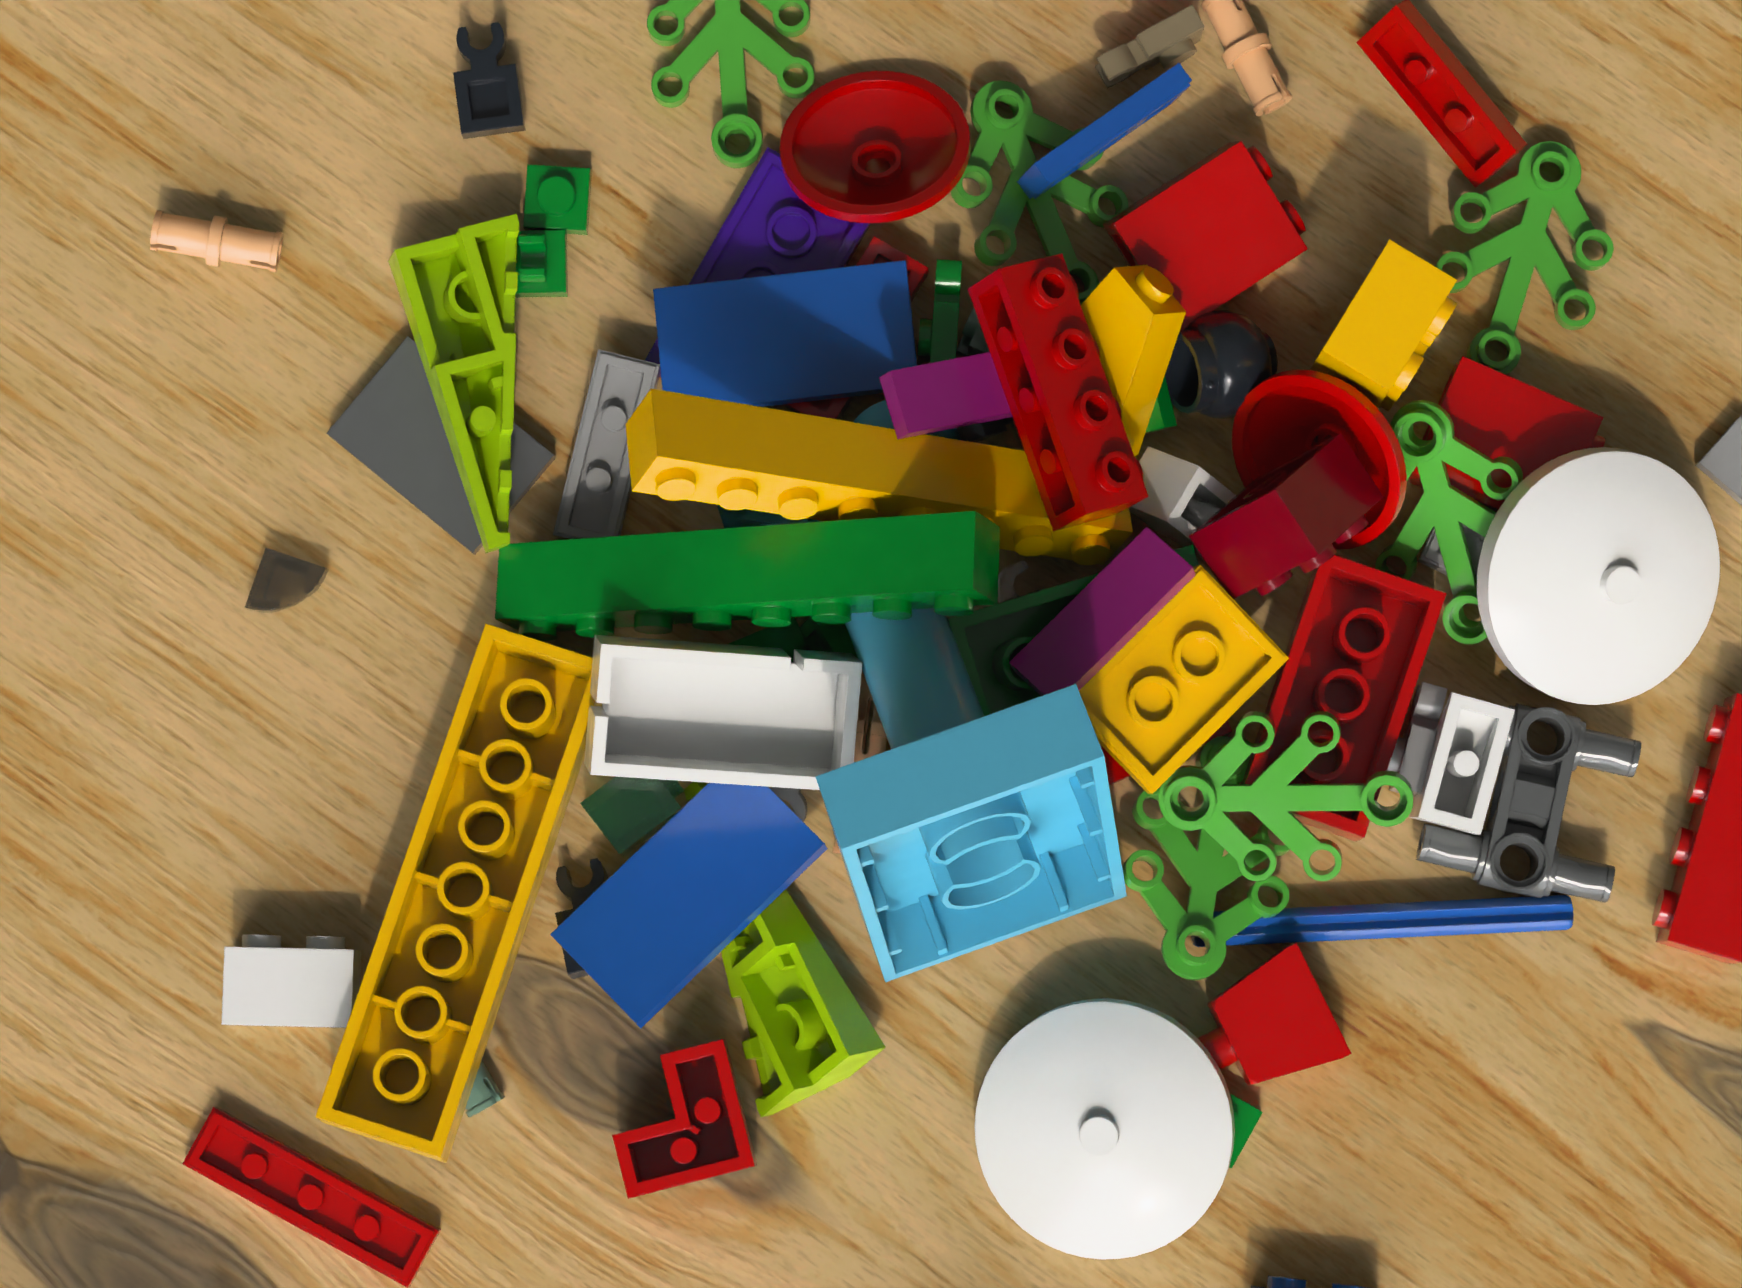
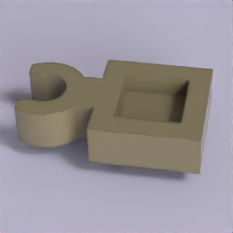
M1190 5L1138 33L1136 39L1102 54L1097 58L1099 64L1095 68L1107 88L1124 81L1142 68L1147 70L1160 62L1164 69L1172 68L1177 63L1184 62L1197 52L1194 44L1201 40L1205 26L1193 5Z

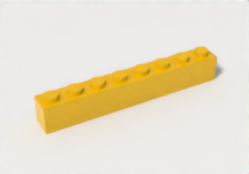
M657 389L649 390L626 423L632 491L658 495L660 498L669 501L691 500L720 505L728 510L748 509L780 514L782 517L791 520L812 519L819 521L977 511L1000 527L999 549L1016 551L1023 556L1043 555L1068 559L1080 565H1104L1133 533L1129 508L1112 516L1053 532L1026 453L1022 450L927 434L897 439L895 429Z

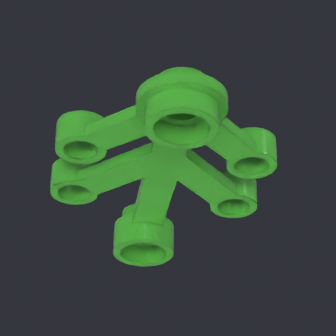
M669 0L666 4L655 7L647 18V28L651 39L661 46L677 44L685 34L684 20L703 0ZM715 0L714 17L670 66L662 67L654 74L651 88L655 100L660 105L668 108L682 105L689 96L690 82L718 52L723 118L716 123L712 131V147L715 156L722 164L731 168H744L758 159L762 151L763 141L758 124L748 117L743 49L777 77L780 91L789 98L799 99L807 96L814 87L815 75L812 65L807 60L801 57H792L741 13L740 0ZM756 0L772 13L774 27L781 35L797 37L808 29L810 10L804 0ZM787 7H796L803 13V19L797 25L787 26L780 20V13ZM671 16L675 18L678 22L677 29L669 35L658 33L654 26L660 17ZM793 68L804 70L808 75L806 83L797 88L787 85L784 81V76L788 70ZM668 77H675L682 82L681 91L672 97L665 96L659 91L661 81ZM734 134H742L750 142L748 149L741 154H733L725 146L727 139Z
M1000 80L990 82L984 85L972 100L970 108L971 119L979 134L970 153L966 170L958 184L951 191V196L958 205L964 208L980 206L992 192L993 182L989 171L1002 146L1011 172L989 225L975 240V254L985 265L1000 266L1004 264L1016 250L1017 240L1014 231L1026 204L1047 257L1062 253L1069 274L1076 275L1082 280L1084 292L1079 293L1078 298L1081 305L1099 285L1098 277L1088 264L1078 261L1052 198L1087 214L1093 224L1105 228L1103 223L1128 208V199L1125 193L1116 186L1105 185L1095 189L1070 176L1038 198L1034 199L1033 197L1029 199L1017 183L1021 176L1038 161L1028 140L1054 150L1084 128H1079L1072 132L1033 113L1032 103L1027 93L1012 82ZM995 102L1007 104L1013 112V117L1011 119L1000 117L995 110ZM1104 152L1078 170L1091 168L1102 157ZM964 178H971L979 184L981 190L979 196H972L964 190L962 186ZM1099 198H1107L1113 202L1116 209L1115 215H1107L1101 211L1098 205ZM988 236H995L1003 242V254H995L989 250L986 244Z
M1546 141L1535 144L1522 156L1518 164L1517 176L1482 194L1468 192L1460 196L1452 208L1451 219L1458 230L1468 234L1481 231L1492 215L1524 200H1527L1519 225L1465 253H1446L1435 265L1440 270H1442L1443 265L1449 262H1455L1462 266L1465 274L1464 279L1461 282L1455 283L1450 293H1457L1465 289L1473 277L1509 259L1488 328L1481 330L1472 339L1467 350V358L1505 375L1512 372L1521 357V346L1514 333L1534 267L1555 304L1554 315L1559 325L1568 330H1579L1585 327L1595 314L1596 306L1592 296L1586 291L1576 288L1545 231L1552 207L1574 242L1572 256L1579 267L1588 271L1598 270L1610 260L1614 250L1613 242L1609 235L1594 228L1575 193L1581 180V165L1575 153L1561 143ZM1544 162L1555 163L1561 171L1560 180L1556 182L1544 180L1539 173L1540 164ZM1466 203L1477 204L1482 210V220L1477 223L1465 221L1460 213L1461 206ZM1586 240L1599 242L1604 251L1602 259L1594 261L1586 258L1582 252L1583 242ZM1576 299L1584 305L1586 312L1583 319L1572 320L1565 314L1564 304L1567 300ZM1491 340L1502 342L1507 349L1506 359L1499 362L1489 359L1485 353L1486 343Z
M1427 400L1412 401L1398 410L1390 426L1403 452L1407 480L1417 467L1424 494L1394 544L1385 548L1377 558L1375 569L1409 580L1417 569L1418 562L1416 556L1434 527L1453 598L1443 612L1444 628L1455 641L1462 644H1476L1486 639L1487 635L1482 621L1468 619L1463 611V606L1467 603L1478 605L1477 578L1462 524L1486 537L1489 526L1497 512L1452 486L1445 463L1480 481L1484 493L1496 500L1506 499L1517 485L1522 482V469L1511 458L1498 457L1491 459L1455 437L1453 421L1446 410L1440 405ZM1417 421L1428 423L1433 429V439L1428 441L1419 439L1413 430L1414 423ZM1502 469L1508 472L1512 478V485L1508 488H1501L1495 485L1491 478L1492 470ZM1387 557H1400L1406 564V573H1393L1387 566Z
M1253 711L1241 717L1237 724L1235 735L1204 767L1192 765L1179 767L1161 785L1158 802L1163 816L1173 826L1186 831L1204 829L1238 861L1240 873L1248 880L1255 882L1264 881L1274 873L1277 864L1276 850L1265 840H1251L1225 812L1251 811L1303 861V868L1310 878L1316 881H1329L1336 877L1341 870L1342 853L1340 848L1331 840L1318 839L1290 811H1363L1374 824L1391 827L1402 823L1410 815L1413 808V789L1403 775L1388 770L1373 774L1365 783L1289 784L1319 753L1329 752L1338 744L1341 733L1339 721L1334 715L1326 711H1316L1308 715L1302 724L1301 734L1251 784H1224L1251 753L1258 754L1266 751L1274 741L1275 725L1272 719L1265 713ZM1318 721L1328 723L1333 729L1334 734L1332 738L1324 743L1312 740L1308 734V729L1313 723ZM1250 722H1260L1267 729V738L1260 743L1249 742L1243 735L1245 725ZM1384 785L1395 787L1400 794L1398 802L1388 807L1380 805L1374 796L1379 787ZM1188 786L1198 788L1203 794L1204 801L1197 807L1185 806L1179 798V792L1183 788ZM1261 850L1269 857L1270 864L1263 870H1252L1247 866L1245 856L1250 851ZM1317 850H1327L1334 856L1335 863L1328 870H1318L1310 862L1311 855Z
M1220 736L1210 740L1197 755L1195 766L1204 767L1232 737ZM1250 755L1224 784L1241 783L1250 760ZM1160 788L1153 794H1147L1143 791L1133 804V818L1139 826L1150 830L1189 886L1187 909L1185 911L1162 882L1164 865L1161 858L1153 851L1138 850L1131 854L1124 862L1122 868L1125 884L1130 889L1141 894L1166 930L1161 943V951L1169 969L1184 979L1201 980L1211 976L1223 964L1226 957L1227 940L1261 917L1271 918L1276 916L1287 906L1289 902V889L1283 880L1270 876L1264 881L1255 882L1249 888L1245 900L1213 918L1217 892L1242 876L1238 869V861L1229 853L1223 856L1224 848L1204 829L1199 831L1197 849H1195L1183 830L1170 824L1164 816L1160 819L1148 817L1143 811V802L1147 799L1158 801ZM1263 823L1260 825L1257 834L1250 838L1251 840L1262 839L1269 842L1275 848L1277 856L1284 855L1291 850L1286 845L1273 843L1268 836V827ZM1253 850L1245 856V862L1252 869L1266 860L1268 856L1261 850ZM1133 862H1147L1153 869L1152 880L1141 881L1137 879L1132 871ZM1270 887L1277 893L1278 903L1276 907H1267L1260 902L1258 898L1259 888ZM1193 935L1204 941L1206 946L1204 956L1195 957L1187 952L1185 948L1186 937Z

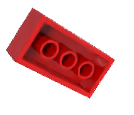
M1334 555L1327 562L1314 569L1285 651L1289 659L1279 669L1265 710V714L1272 719L1275 725L1274 741L1266 751L1250 754V760L1241 784H1251L1301 734L1305 718L1316 711H1326L1337 718L1341 727L1339 742L1331 751L1319 753L1289 784L1365 783L1373 774L1386 771L1447 593ZM1323 721L1313 723L1308 729L1310 738L1318 743L1329 741L1334 734L1332 727ZM1263 724L1260 725L1254 743L1263 742L1268 736L1267 729ZM1379 787L1374 794L1376 801L1378 799L1381 787ZM1290 811L1303 824L1356 842L1365 838L1370 820L1363 811Z

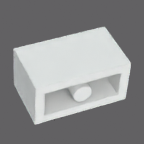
M242 935V947H224L221 1025L346 1028L360 989L361 951L345 949V937L307 936L306 948H281V936Z

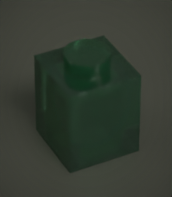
M615 776L580 804L619 855L624 857L661 829L682 809L675 798L683 793L684 789L676 780Z

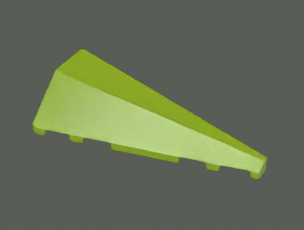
M517 214L462 227L454 235L395 249L388 261L485 553L498 550L510 544V532H508L509 495L512 488L510 461L511 434L514 423L516 355L514 325L515 294L518 286L516 257L519 220Z
M692 782L684 789L686 800L690 801L708 783ZM786 889L721 951L731 998H741L750 1038L742 1041L745 1059L756 1060L763 1095L755 1099L760 1117L773 1115L849 1078L886 1048Z

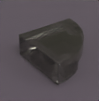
M265 548L245 608L255 612L274 613L293 607L318 590L329 570L325 567Z

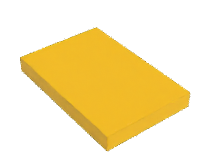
M1196 565L1193 568L1196 576L1079 690L1099 743L1147 794H1153L1289 659L1201 565Z

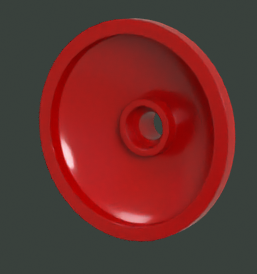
M895 71L854 73L820 86L808 94L793 109L786 120L780 138V158L783 173L796 195L807 205L827 216L857 223H882L900 220L932 207L948 195L958 184L968 165L971 149L967 119L953 97L941 87L924 78Z
M1288 370L1266 378L1246 395L1245 401L1235 415L1232 429V449L1236 468L1244 487L1248 486L1256 478L1333 436L1342 433L1384 497L1364 514L1369 524L1363 530L1343 543L1336 544L1334 541L1332 545L1335 549H1351L1371 542L1393 523L1402 508L1406 493V465L1403 452L1393 429L1380 410L1365 395L1339 378L1313 370Z

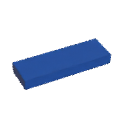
M1177 63L1036 161L1021 176L1017 183L1029 199L1033 197L1034 199L1038 198L1174 103L1191 86L1189 83L1192 79L1181 64Z

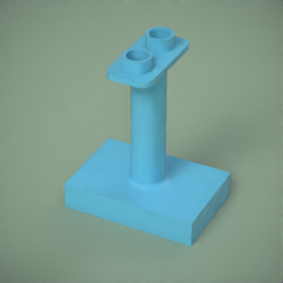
M886 400L867 408L854 420L855 423L894 429ZM957 428L927 434L961 440ZM717 505L724 528L822 522L812 519L791 520L782 517L780 514L748 509L728 510ZM934 608L912 610V617L904 620L880 619L874 617L872 612L852 613L851 621L845 623L858 660L862 662V671L891 750L815 777L885 982L1127 897L1105 757L1077 685L1074 684L984 716L947 616L935 613Z

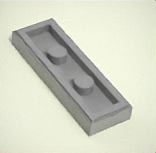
M598 349L553 535L568 539L621 535L632 490L626 423L649 390L657 389L661 372L660 364Z

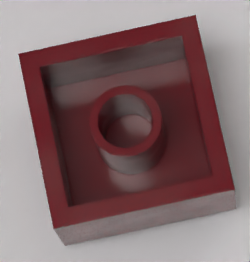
M1339 433L1253 480L1191 533L1189 537L1225 591L1233 599L1254 588L1263 596L1289 580L1293 576L1291 569L1300 566L1304 574L1331 559L1337 553L1332 543L1334 541L1336 544L1343 543L1363 530L1369 524L1364 514L1384 496L1342 433Z

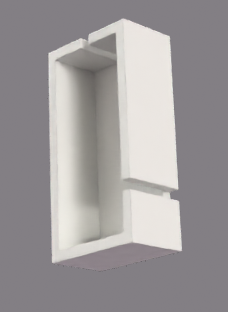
M595 635L590 694L596 703H602V707L589 706L584 764L590 775L820 790L815 776L854 763L862 662L852 653L794 649L793 662H791V657L782 648Z

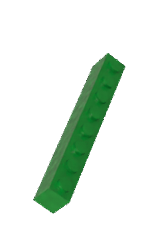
M977 511L511 543L499 549L495 619L519 630L518 634L539 641H553L557 639V631L576 630V634L594 638L595 635L614 636L615 628L634 627L635 631L645 634H668L673 631V624L692 623L694 628L701 630L723 631L731 629L732 621L752 619V623L758 626L785 627L791 625V617L812 616V620L821 623L840 624L850 622L852 613L872 612L874 617L880 619L904 620L912 617V610L930 608H934V612L940 615L967 616L974 613V606L998 604L1000 527Z

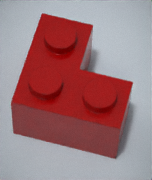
M726 1039L660 1055L675 1119L612 1135L628 1199L757 1165Z

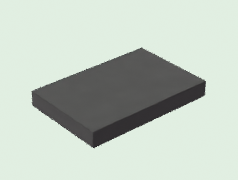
M407 336L329 429L327 434L472 554L476 555L483 544L416 343ZM513 423V432L511 434L510 470H512V488L509 495V514L555 460V456L515 423Z

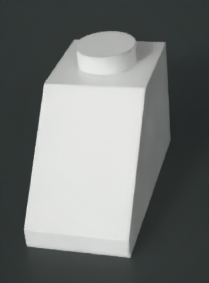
M1148 446L1139 463L1142 467L1143 482L1149 497L1129 507V511L1149 527L1184 547L1193 544L1195 554L1202 557L1189 535L1236 495L1200 466Z
M1454 692L1450 693L1436 728L1437 734L1422 791L1414 796L1413 808L1409 818L1474 835H1481L1515 709Z

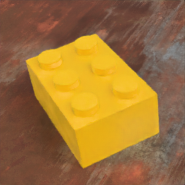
M1389 239L1310 370L1326 373L1341 379L1360 391L1376 407L1380 406L1389 411L1411 382L1424 360L1422 356L1427 348L1431 346L1436 336L1438 337L1458 303L1447 296L1457 279Z

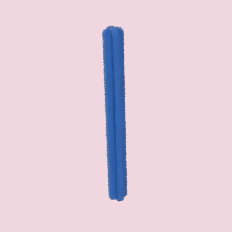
M1567 895L1542 896V898L1512 897L1284 908L1274 917H1261L1227 940L1226 946L1568 930L1573 925L1574 913L1571 898ZM1214 911L1213 918L1225 911ZM1191 936L1193 945L1206 947L1201 938Z

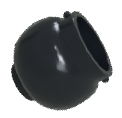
M1227 310L1205 313L1194 319L1187 328L1180 330L1165 373L1171 403L1180 412L1187 414L1199 412L1212 418H1233L1245 401L1246 395L1266 378L1276 374L1278 366L1277 352L1270 336L1261 331L1246 315Z

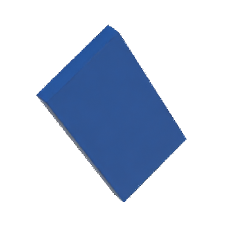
M906 260L653 289L663 391L765 407L882 394L883 389L879 377L891 370L917 366Z
M708 783L550 935L613 1001L642 1028L828 848L769 787Z

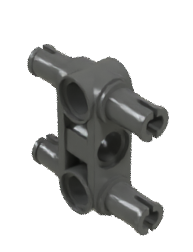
M1518 703L1515 706L1509 705L1508 708L1515 709L1498 770L1486 830H1482L1481 835H1474L1424 824L1418 843L1416 860L1470 872L1472 880H1476L1477 884L1492 887L1504 893H1519L1542 898V896L1548 897L1550 892L1554 891L1605 903L1611 894L1615 867L1560 854V849L1556 846L1571 773L1576 770L1577 766L1632 778L1636 773L1640 758L1641 741L1586 729V722L1581 721L1579 717L1564 714L1555 708H1536ZM1534 721L1549 724L1555 731L1557 745L1550 755H1540L1534 752L1528 744L1527 731ZM1509 845L1522 848L1529 856L1530 871L1522 881H1514L1508 878L1501 869L1500 857L1503 850Z

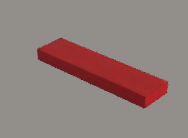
M213 1107L182 1163L407 1288L411 1286L441 1229L218 1107Z

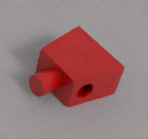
M1297 943L1282 948L1209 1001L1207 1006L1218 1028L1198 1037L1200 1042L1210 1052L1220 1070L1236 1063L1246 1085L1284 1076L1342 1059L1352 1054Z

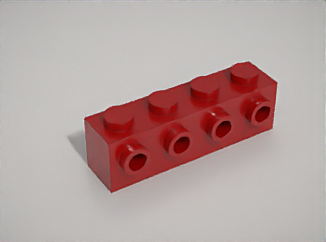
M1063 254L999 268L969 287V295L1053 532L1115 515L1148 498L1149 496L1143 482L1142 467L1130 446L1122 423L1119 403L1112 395L1100 361L1099 346L1090 333L1078 299L1079 293L1076 282L1069 274Z

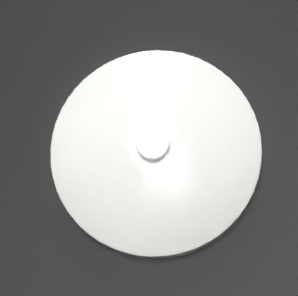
M1607 447L1587 448L1559 456L1545 463L1520 482L1503 502L1489 526L1480 553L1477 571L1478 608L1487 638L1498 657L1514 675L1531 687L1560 700L1576 704L1600 705L1624 701L1640 695L1662 682L1683 663L1699 642L1707 627L1716 601L1720 578V556L1716 531L1710 514L1695 489L1675 470L1658 460L1632 451Z
M1102 998L1075 1001L1047 1011L1029 1022L1007 1042L992 1062L984 1078L976 1106L975 1143L978 1159L988 1186L1000 1206L1011 1219L1037 1240L1062 1252L1084 1258L1121 1259L1134 1257L1156 1250L1180 1237L1202 1217L1214 1201L1225 1180L1234 1148L1235 1124L1232 1101L1226 1081L1210 1052L1196 1036L1172 1017L1154 1008L1127 1000Z

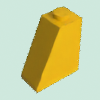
M1148 265L1114 267L1081 304L1090 333L1099 346L1100 361L1112 395L1119 403L1122 423L1135 457L1139 454L1186 314L1185 309L1172 295L1174 289L1170 281L1161 272Z

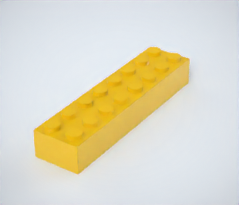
M485 623L315 1116L323 1123L447 1163L585 756L589 706H602V703H596L590 694L592 657Z

